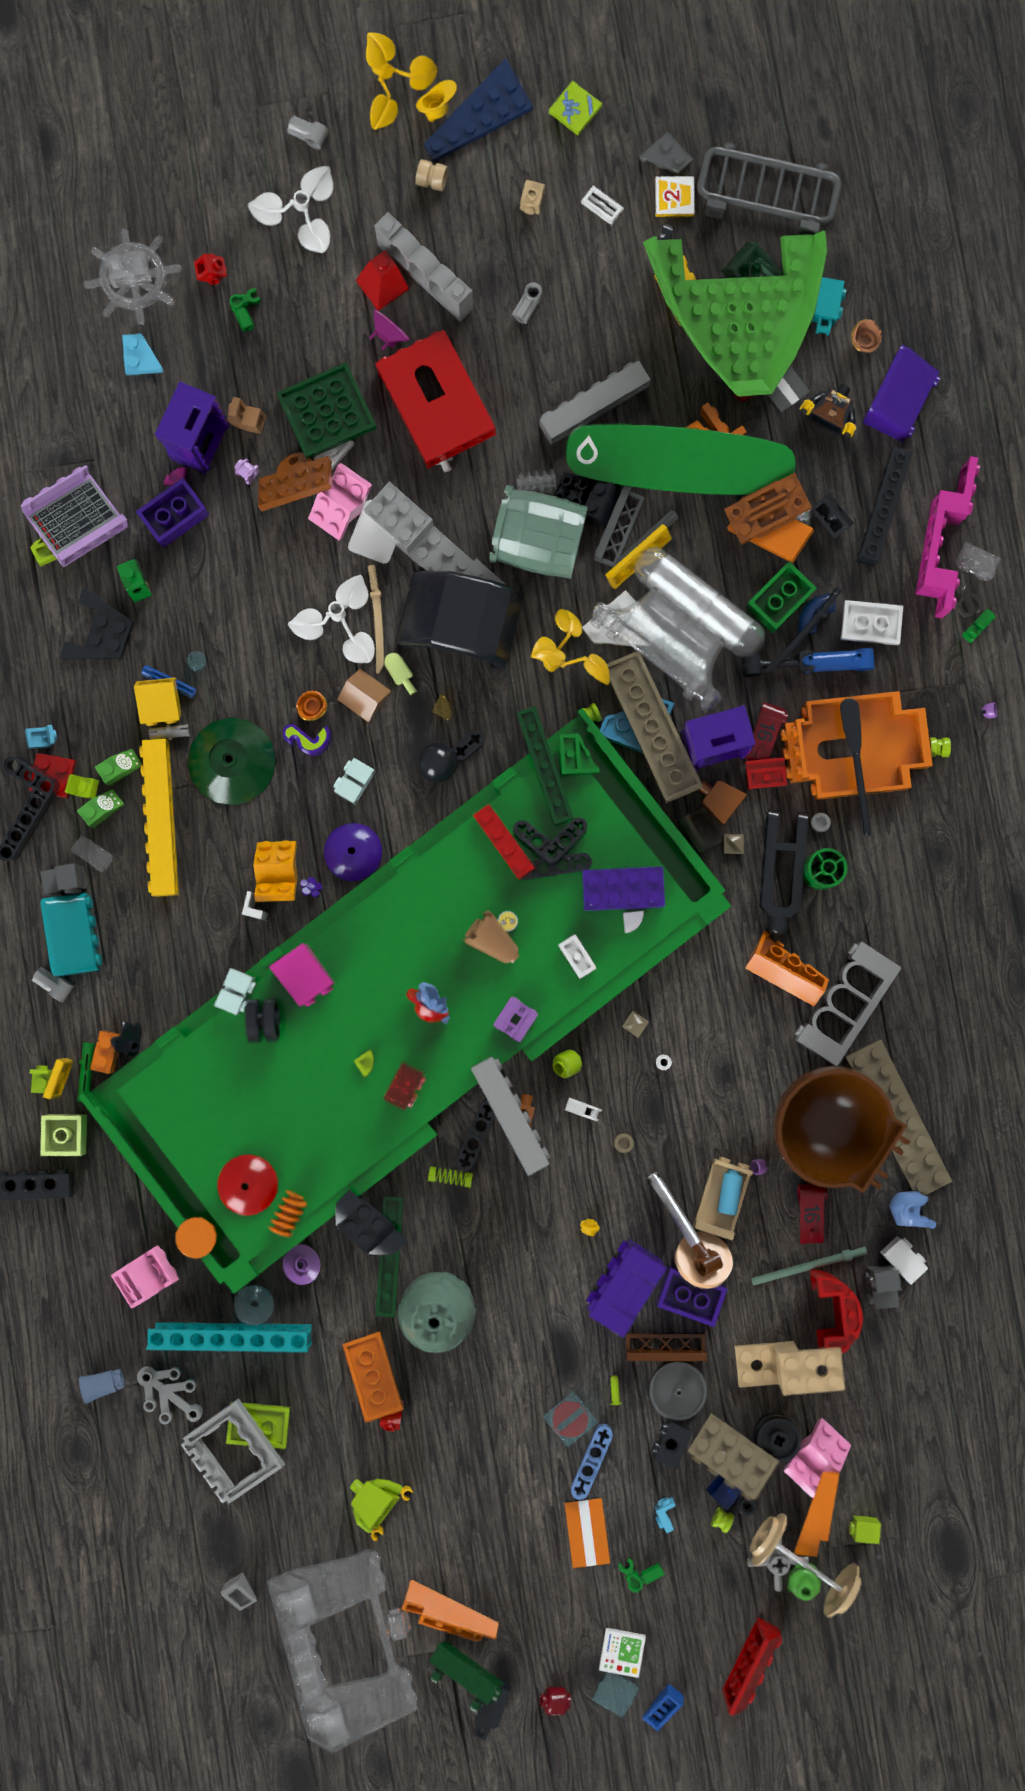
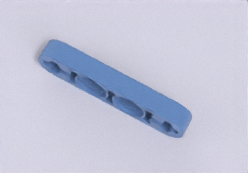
M600 1424L596 1427L573 1479L571 1494L575 1499L582 1500L589 1494L610 1445L613 1434L612 1429L607 1424ZM606 1429L608 1437H603L602 1444H605V1446H602L600 1443H597L600 1440L598 1432H603ZM598 1447L601 1450V1455L596 1458L592 1457L590 1450ZM591 1466L593 1468L592 1475L585 1476L582 1473L583 1467ZM581 1479H583L584 1492L581 1491L579 1494H577L575 1487H579L581 1484Z

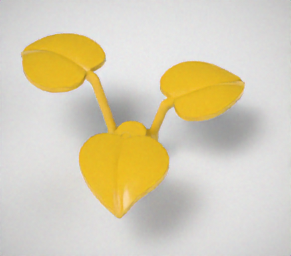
M370 32L367 33L366 60L368 65L372 67L374 74L379 76L378 81L381 82L386 96L383 94L376 96L371 105V127L379 129L393 123L398 114V105L396 101L390 99L391 95L384 80L391 78L393 72L411 77L410 86L413 89L423 90L434 81L437 74V66L427 56H418L410 65L411 73L393 68L388 64V61L395 56L393 41L383 34Z
M564 609L558 610L555 614V621L558 627L567 633L566 637L557 649L551 639L541 637L534 645L531 658L543 661L544 667L550 672H554L560 666L564 668L567 665L585 661L584 668L595 679L608 685L610 683L609 669L606 662L600 656L590 654L588 658L584 656L565 662L566 656L561 651V648L571 635L576 638L581 635L582 626L573 613Z

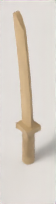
M375 565L368 566L372 589L370 596L373 600L375 620L376 673L379 674L384 665L383 624L380 602L382 595L378 589Z

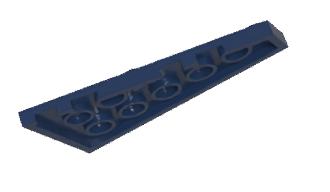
M506 58L424 143V147L433 163L533 110V105Z

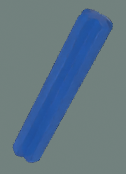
M147 665L142 670V675L152 680L172 678ZM176 679L177 691L189 698H193L196 689Z

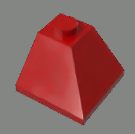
M386 250L370 260L356 279L358 285L378 311L409 290L397 265Z

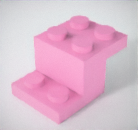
M340 463L337 465L332 477V489L317 494L308 519L336 539L341 540L344 537L348 524L361 513L372 484Z
M158 1245L111 1275L131 1309L179 1280L175 1268L170 1265L166 1259V1253Z
M821 1418L816 1422L812 1433L801 1440L800 1450L794 1458L788 1461L784 1472L814 1498L822 1473L824 1471L840 1473L851 1444Z

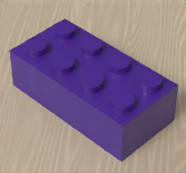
M663 866L582 871L584 911L665 907Z

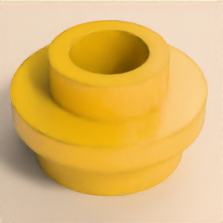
M586 1219L580 1223L581 1232L586 1235L595 1236L596 1232L600 1229L597 1222L592 1219Z

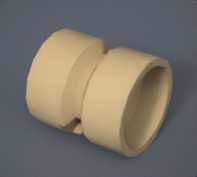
M421 159L416 174V185L426 188L430 185L431 189L443 191L447 179L448 166L438 163L433 166L431 161Z

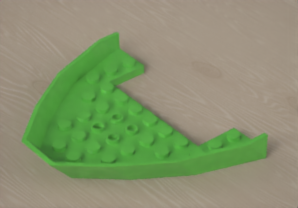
M821 231L814 235L780 237L783 276L685 280L682 239L657 240V237H652L643 242L666 304L699 353L737 396L772 394L796 357L816 311L827 254L826 231Z

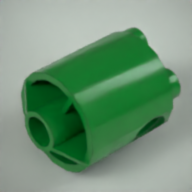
M832 848L818 850L805 859L803 879L815 890H825L839 885L847 874L845 857L839 851Z

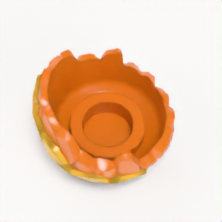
M317 691L303 693L298 698L296 704L298 715L307 721L321 718L327 710L326 699Z

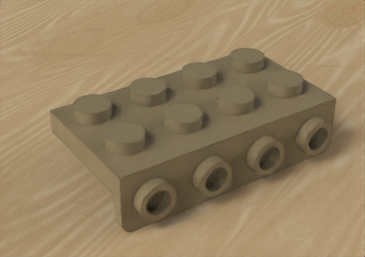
M712 1413L688 1450L692 1454L691 1458L699 1464L703 1462L709 1466L707 1468L709 1472L715 1476L720 1474L725 1478L724 1482L733 1489L735 1486L742 1491L741 1495L749 1501L752 1499L758 1500L759 1494L780 1462Z

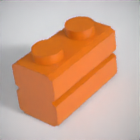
M105 1030L99 1032V1042L96 1044L91 1070L107 1074L114 1073L119 1052L114 1050L110 1039L120 1036V1034Z

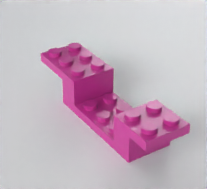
M970 456L961 467L956 493L940 490L931 501L915 594L938 598L935 617L943 618L955 608L957 598L954 597V594L960 583V578H957V571L936 568L940 561V555H937L938 548H941L943 543L941 531L945 528L946 523L959 525L972 512L973 503L971 502V496H974L976 491L974 479L978 476L980 465H977V457Z

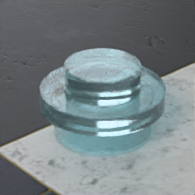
M199 651L191 652L187 657V665L192 670L199 671L205 667L206 657Z

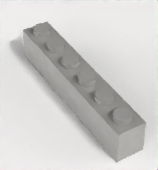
M639 361L635 363L630 362L623 367L622 371L611 373L605 381L594 383L590 390L585 393L581 391L574 396L573 400L562 402L557 407L558 409L553 412L547 411L540 419V427L552 445L569 435L573 429L589 423L648 388L651 379Z
M491 1056L472 1066L471 1070L529 1176L549 1165L548 1159L551 1157L546 1147L541 1148L538 1143L541 1138L536 1129L531 1130L529 1123L532 1121L527 1112L522 1113L519 1107L522 1103L517 1094H512L510 1088L513 1086L508 1076L503 1077L500 1072L503 1069L498 1058L494 1060Z

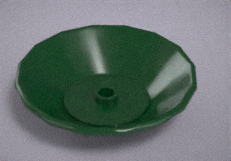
M229 717L213 721L199 731L190 745L187 764L191 780L202 795L215 803L237 805L250 802L265 791L274 775L276 757L273 744L263 729L248 720ZM228 756H232L233 758L232 762L227 763L226 761Z

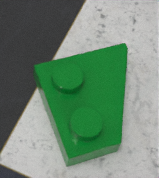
M579 733L558 735L561 775L600 772L598 766L594 764L590 757L589 750L584 746Z

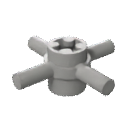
M781 1536L780 1541L778 1542V1543L781 1544V1545H782V1536ZM775 1547L770 1556L758 1566L768 1567L774 1574V1590L782 1591V1575L788 1572L790 1565L799 1563ZM798 1556L809 1564L808 1556ZM748 1558V1567H756L752 1563V1558Z

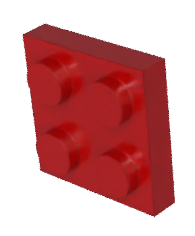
M36 753L34 765L56 778L60 784L56 796L69 799V794L65 790L69 775H74L76 760ZM32 772L31 781H33L35 777L34 772ZM49 781L45 783V788L47 791H50L51 789V783Z

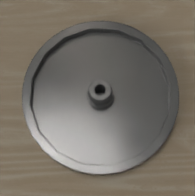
M670 1361L661 1365L652 1375L649 1384V1395L653 1406L662 1416L671 1420H686L696 1415L702 1409L707 1397V1386L703 1375L695 1366L685 1361Z

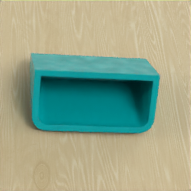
M88 893L41 899L43 924L53 976L64 977L100 970L102 958L97 951L99 939L94 932L96 920L91 913L93 901Z

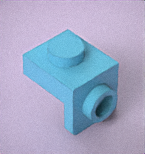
M52 725L25 729L27 749L49 748L57 741V734L53 730Z
M668 1497L662 1498L655 1505L658 1514L655 1517L660 1529L664 1527L666 1533L674 1530L666 1512L676 1506L673 1497L669 1499Z

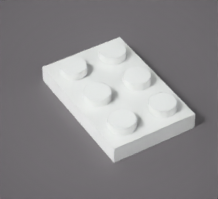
M845 600L841 640L899 645L903 606Z

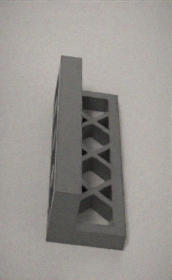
M623 486L594 556L595 561L612 568L618 563L617 559L621 556L645 498L631 492V487ZM628 497L639 501L637 507L629 510L626 504ZM628 514L630 524L621 527L620 517ZM621 532L622 542L614 545L612 535ZM611 549L614 550L616 555L614 562L603 558L605 552Z

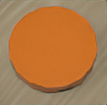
M202 1217L187 1219L179 1226L176 1232L178 1249L190 1258L206 1256L216 1244L217 1233L214 1226Z

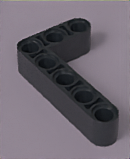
M8 757L3 763V768L8 774L33 790L0 844V860L2 861L18 859L60 788L56 778L22 757ZM14 760L18 763V768L16 770L12 768V763ZM30 771H33L35 774L33 781L28 777ZM47 781L51 783L50 791H47L45 788ZM37 798L41 800V806L39 808L35 805V800ZM27 814H29L32 819L30 824H28L25 821V817ZM17 831H19L22 835L20 841L16 839ZM8 847L12 851V855L10 857H8L6 854V849Z

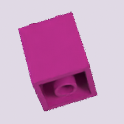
M302 943L270 966V969L300 1007L304 1005L309 1007L316 1002L315 997L320 994L326 995L333 990L331 986L335 984L308 944Z

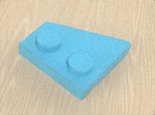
M142 334L122 335L126 375L163 372V368Z

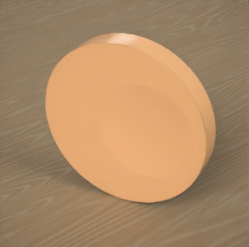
M696 1232L705 1248L716 1251L723 1262L721 1269L707 1277H702L695 1268L696 1254L684 1237L675 1252V1264L681 1276L690 1284L700 1288H714L722 1284L729 1276L733 1265L732 1255L728 1246L716 1235L707 1232Z

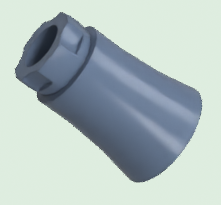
M121 1369L94 1375L80 1376L79 1386L85 1404H88L100 1397L125 1388V1381Z

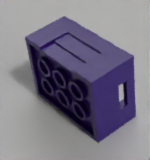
M179 381L155 436L158 441L162 442L171 460L206 474L207 471L210 472L211 470L209 465L226 429H230V425L215 396ZM207 434H213L214 436L205 455L200 453Z
M745 705L686 721L684 729L679 733L696 772L701 767L737 757L743 760L756 744Z
M629 1238L627 1241H622L617 1249L620 1253L616 1258L612 1257L607 1265V1268H609L606 1275L602 1274L596 1283L598 1288L595 1292L591 1291L586 1299L589 1316L622 1338L628 1332L641 1308L667 1269L662 1259Z

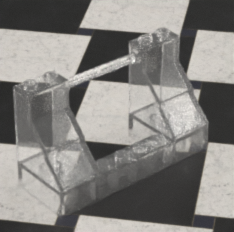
M368 1548L346 1558L291 1569L267 1580L307 1737L331 1753L418 1710L416 1704L417 1696L411 1686V1674L407 1669L396 1665L378 1597L381 1592L386 1591L384 1584L386 1579L379 1565L380 1557L375 1550ZM366 1599H371L389 1666L387 1672L375 1677L326 1686L327 1681L320 1668L322 1665L321 1658L315 1649L316 1639L311 1634L310 1626Z

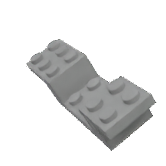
M390 481L364 508V512L393 537L394 544L425 571H452L505 584L477 558L473 561L434 526L433 519Z

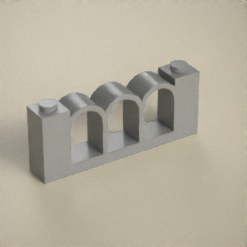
M389 212L374 225L378 246L383 251L386 250L400 267L459 322L474 309L472 290L460 278H457L449 268L440 264L431 251L421 246L417 239L408 230L403 228L402 224Z
M863 942L854 943L849 949L848 953L850 955L848 959L851 962L846 963L839 972L841 984H835L826 991L824 995L826 1007L815 1009L811 1013L809 1024L800 1025L795 1032L796 1038L794 1040L833 1066H838L901 970L900 966ZM854 965L863 968L880 980L869 998L853 988L846 979L847 971ZM843 988L865 1002L854 1021L833 1006L831 997L835 990ZM829 1011L850 1025L839 1044L817 1028L816 1019L821 1012Z

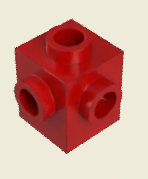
M203 254L194 261L196 276L199 281L218 284L220 280L227 276L223 257L215 256V254Z

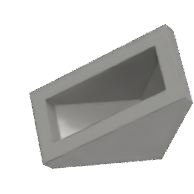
M243 1573L225 1582L221 1590V1596L239 1611L257 1601Z

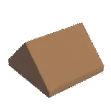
M359 669L346 681L337 700L364 720L370 722L391 693V690Z

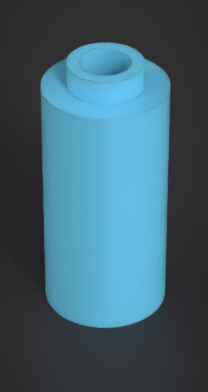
M728 1169V1172L723 1173L717 1212L737 1215L743 1175H740L739 1171Z

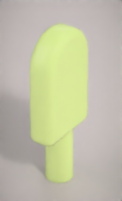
M388 654L384 660L387 671L397 685L403 683L409 694H414L417 690L409 680L413 677L411 670L399 654Z

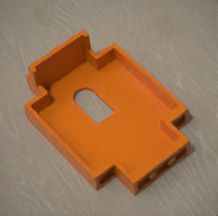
M900 691L806 701L803 705L804 707H801L802 719H796L792 723H785L783 729L780 730L781 740L785 741L783 757L787 760V779H789L790 783L813 781L810 789L812 796H815V800L858 795L853 757L823 759L819 756L817 750L819 744L823 741L846 739L840 704L847 698L856 700L860 709L862 737L860 757L866 794L908 790L912 788L910 770L925 769L933 766L925 708L902 710Z

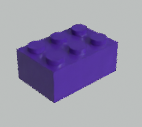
M184 478L136 511L162 548L210 515Z
M669 1265L656 1304L657 1307L715 1327L727 1288L723 1284L714 1288L694 1286L681 1276L676 1267Z

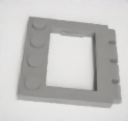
M239 1399L188 1433L183 1438L184 1442L181 1443L188 1456L191 1454L195 1455L191 1460L200 1472L206 1471L202 1476L211 1488L217 1486L214 1493L221 1503L225 1501L231 1503L285 1465ZM227 1419L238 1428V1434L250 1445V1451L253 1455H257L262 1466L261 1469L247 1476L236 1486L201 1439L204 1435L206 1437L219 1428Z

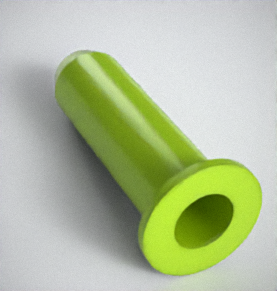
M612 1375L610 1378L612 1403L610 1405H620L622 1402H620L618 1377L617 1375Z

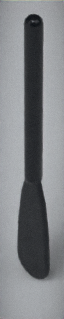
M847 698L841 702L840 712L847 744L853 757L863 834L868 837L871 835L860 757L862 745L860 709L856 700Z

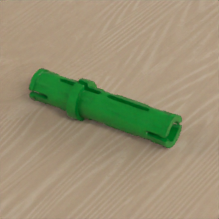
M82 1043L81 1060H79L81 1066L78 1096L82 1093L90 1092L92 1070L90 1068L94 1056L95 1043ZM87 1054H88V1063H87V1070H86V1059H87ZM85 1074H86V1084H85V1091H84V1090H83V1089H84V1079H85ZM77 1097V1102H82L81 1099Z

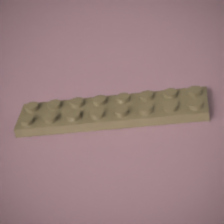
M634 652L608 663L611 686L665 802L668 803L701 789L703 785L640 652Z
M879 1039L845 1056L851 1069L868 1076L882 1088L890 1100L895 1118L907 1125L902 1136L910 1140V1144L907 1145L898 1140L895 1146L901 1148L904 1153L901 1156L893 1150L892 1152L911 1190L918 1191L921 1195H926L951 1183L952 1180L882 1040Z

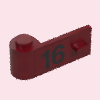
M766 702L762 703L753 732L756 744L752 747L750 753L747 754L746 759L753 761L770 758L781 724L784 725L788 714L785 713L786 709Z
M798 1184L797 1196L800 1205L799 1242L800 1244L824 1243V1200L828 1197L827 1188L815 1184Z

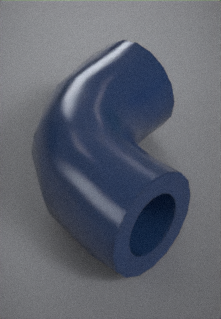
M831 593L816 596L805 604L799 615L798 634L816 614L815 610L822 607ZM836 600L827 613L835 612ZM817 625L809 633V635L817 633Z

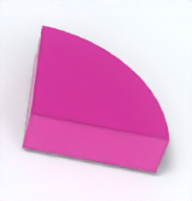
M180 467L166 476L164 484L172 486L180 479H185L187 469Z

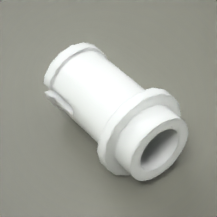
M664 1054L656 1059V1066L660 1070H667L672 1064L671 1058ZM665 1059L667 1063L662 1066L660 1061Z

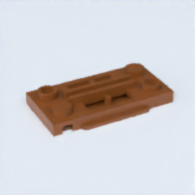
M793 473L740 499L739 502L725 508L724 511L742 545L756 537L760 539L795 521L797 516L811 510L812 506L796 474Z

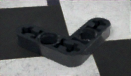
M574 818L552 841L524 820L515 823L513 833L517 840L546 864L556 865L585 836L588 825L584 819ZM580 824H581V825H582V831H581L580 829H578V830L574 833V836H573L572 833H573L574 830H575V825H576V826H580ZM519 827L521 829L526 828V833L530 836L528 840H526L527 835L524 832L519 833ZM567 837L571 840V843L568 846H563L560 844V839ZM538 838L542 840L543 844L540 847H534L531 842ZM557 846L559 850L555 854L556 858L551 857L549 859L548 853H554L556 851Z

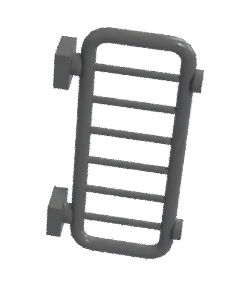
M725 143L724 148L713 147L705 153L697 190L703 199L708 200L704 214L706 216L723 219L726 205L799 220L801 222L797 235H814L818 233L820 225L829 224L835 217L841 191V180L836 173L827 171L828 166L824 163H819L816 168L736 151L734 144ZM714 155L725 156L718 191L717 194L710 193L705 190V184L711 158ZM729 157L744 161L736 198L721 195ZM747 162L762 165L754 202L739 199ZM766 166L781 169L773 206L758 203ZM785 170L799 173L791 210L777 207ZM803 174L818 177L810 215L795 211ZM825 178L831 180L834 183L827 216L818 217L814 216L821 180Z

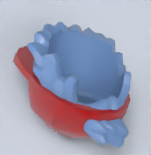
M421 982L419 984V991L409 989L406 992L407 998L415 1003V1012L422 1020L430 1023L442 1021L444 1024H447L450 1016L446 1007V997L440 998L434 985Z

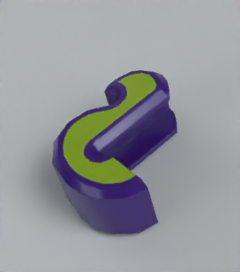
M295 724L286 725L282 733L284 739L290 745H294V742L297 741L300 750L309 756H317L323 753L329 747L332 740L331 731L327 726L320 731L314 740Z

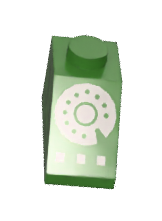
M130 749L109 757L95 766V769L104 783L111 786L140 768L142 763L134 750Z
M111 789L88 801L77 812L88 826L95 828L125 804L116 792Z

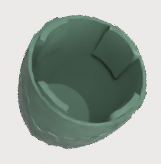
M430 1272L413 1280L405 1289L398 1306V1320L404 1336L416 1348L426 1352L442 1353L457 1347L471 1332L476 1318V1308L470 1288L464 1281L448 1272ZM430 1318H438L440 1325L437 1328H431L428 1324Z

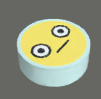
M505 911L500 914L498 922L505 931H512L516 928L518 919L513 912Z

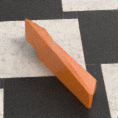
M827 1471L822 1473L797 1542L795 1554L817 1557L820 1540L828 1541L839 1473Z
M414 1580L410 1581L401 1610L420 1614L419 1624L475 1642L481 1641L483 1636L492 1640L496 1639L498 1622Z

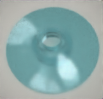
M250 1285L243 1288L237 1294L234 1301V1310L237 1317L248 1325L264 1323L269 1319L274 1308L272 1295L267 1289L259 1285ZM252 1301H257L258 1307H253Z

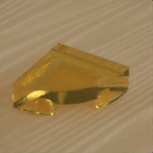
M440 694L432 713L449 721L451 707L447 699Z

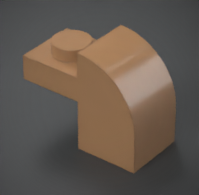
M233 397L232 402L228 406L227 421L240 429L258 434L262 433L266 420L264 412L259 408L246 406L241 398Z

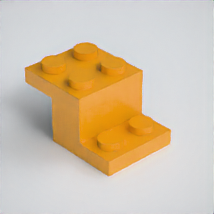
M296 841L257 842L253 864L256 879L255 902L295 901L298 879L295 860Z

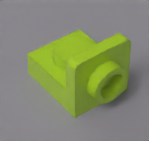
M70 774L65 792L78 797L93 799L96 797L99 780Z
M36 1065V1069H30V1074H32L31 1093L45 1092L53 1071L49 1070L48 1066Z

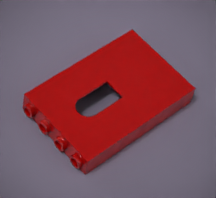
M445 330L433 332L430 337L424 340H417L413 345L401 348L395 354L383 357L375 363L377 372L428 469L496 436V427ZM421 366H428L433 370L445 395L429 403L415 378V371Z

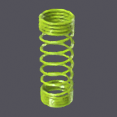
M430 1166L428 1181L436 1182L439 1175V1182L442 1183L445 1174V1184H447L450 1176V1185L453 1184L455 1178V1185L457 1186L461 1176V1187L465 1181V1187L471 1188L473 1173L466 1172L462 1182V1171H460L457 1181V1170H455L451 1182L452 1170H449L446 1180V1168L444 1169L442 1179L441 1168H439L435 1180L437 1167Z

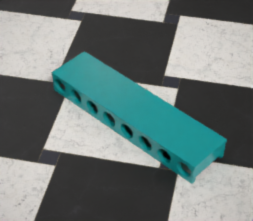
M156 1322L155 1329H148V1346L146 1350L308 1352L312 1346V1324Z

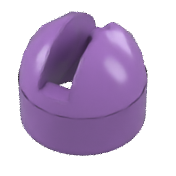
M996 703L985 704L982 710H986V713L983 716L990 719L997 718Z
M763 1159L752 1160L751 1170L753 1174H764L768 1169L765 1164L767 1162Z

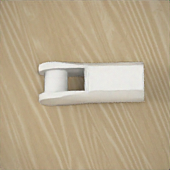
M568 1098L565 1111L594 1121L599 1120L597 1119L598 1114L602 1112L600 1108L572 1098ZM587 1107L592 1109L590 1116L585 1114Z

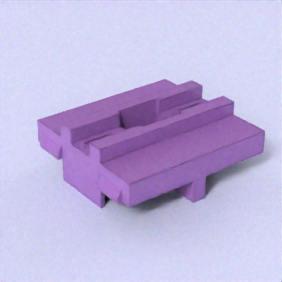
M511 997L493 1025L498 1030L508 1034L515 1041L520 1042L538 1013L521 1003L517 998ZM515 1013L522 1017L517 1026L510 1022Z

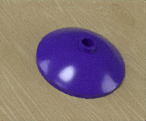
M358 823L344 824L336 828L327 838L324 847L325 862L330 871L337 877L346 881H360L371 876L379 867L382 859V845L375 832L367 826ZM350 848H355L353 855H350L348 852Z

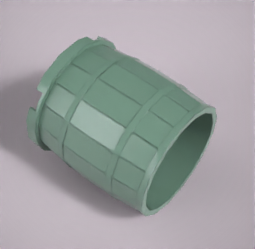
M507 485L504 493H507L506 496L508 497H505V500L502 499L492 540L495 553L490 552V563L497 564V562H501L514 568L534 573L571 579L588 506L534 491L516 490L514 486Z

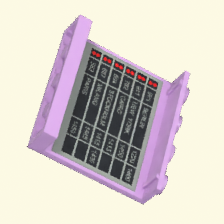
M87 465L82 468H76L69 476L61 477L54 485L43 488L38 495L33 498H27L21 504L23 514L63 568L128 527L127 519L114 508L89 474Z

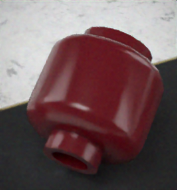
M549 1686L545 1689L544 1694L540 1695V1706L544 1708L547 1715L562 1716L570 1709V1693H567L564 1687Z

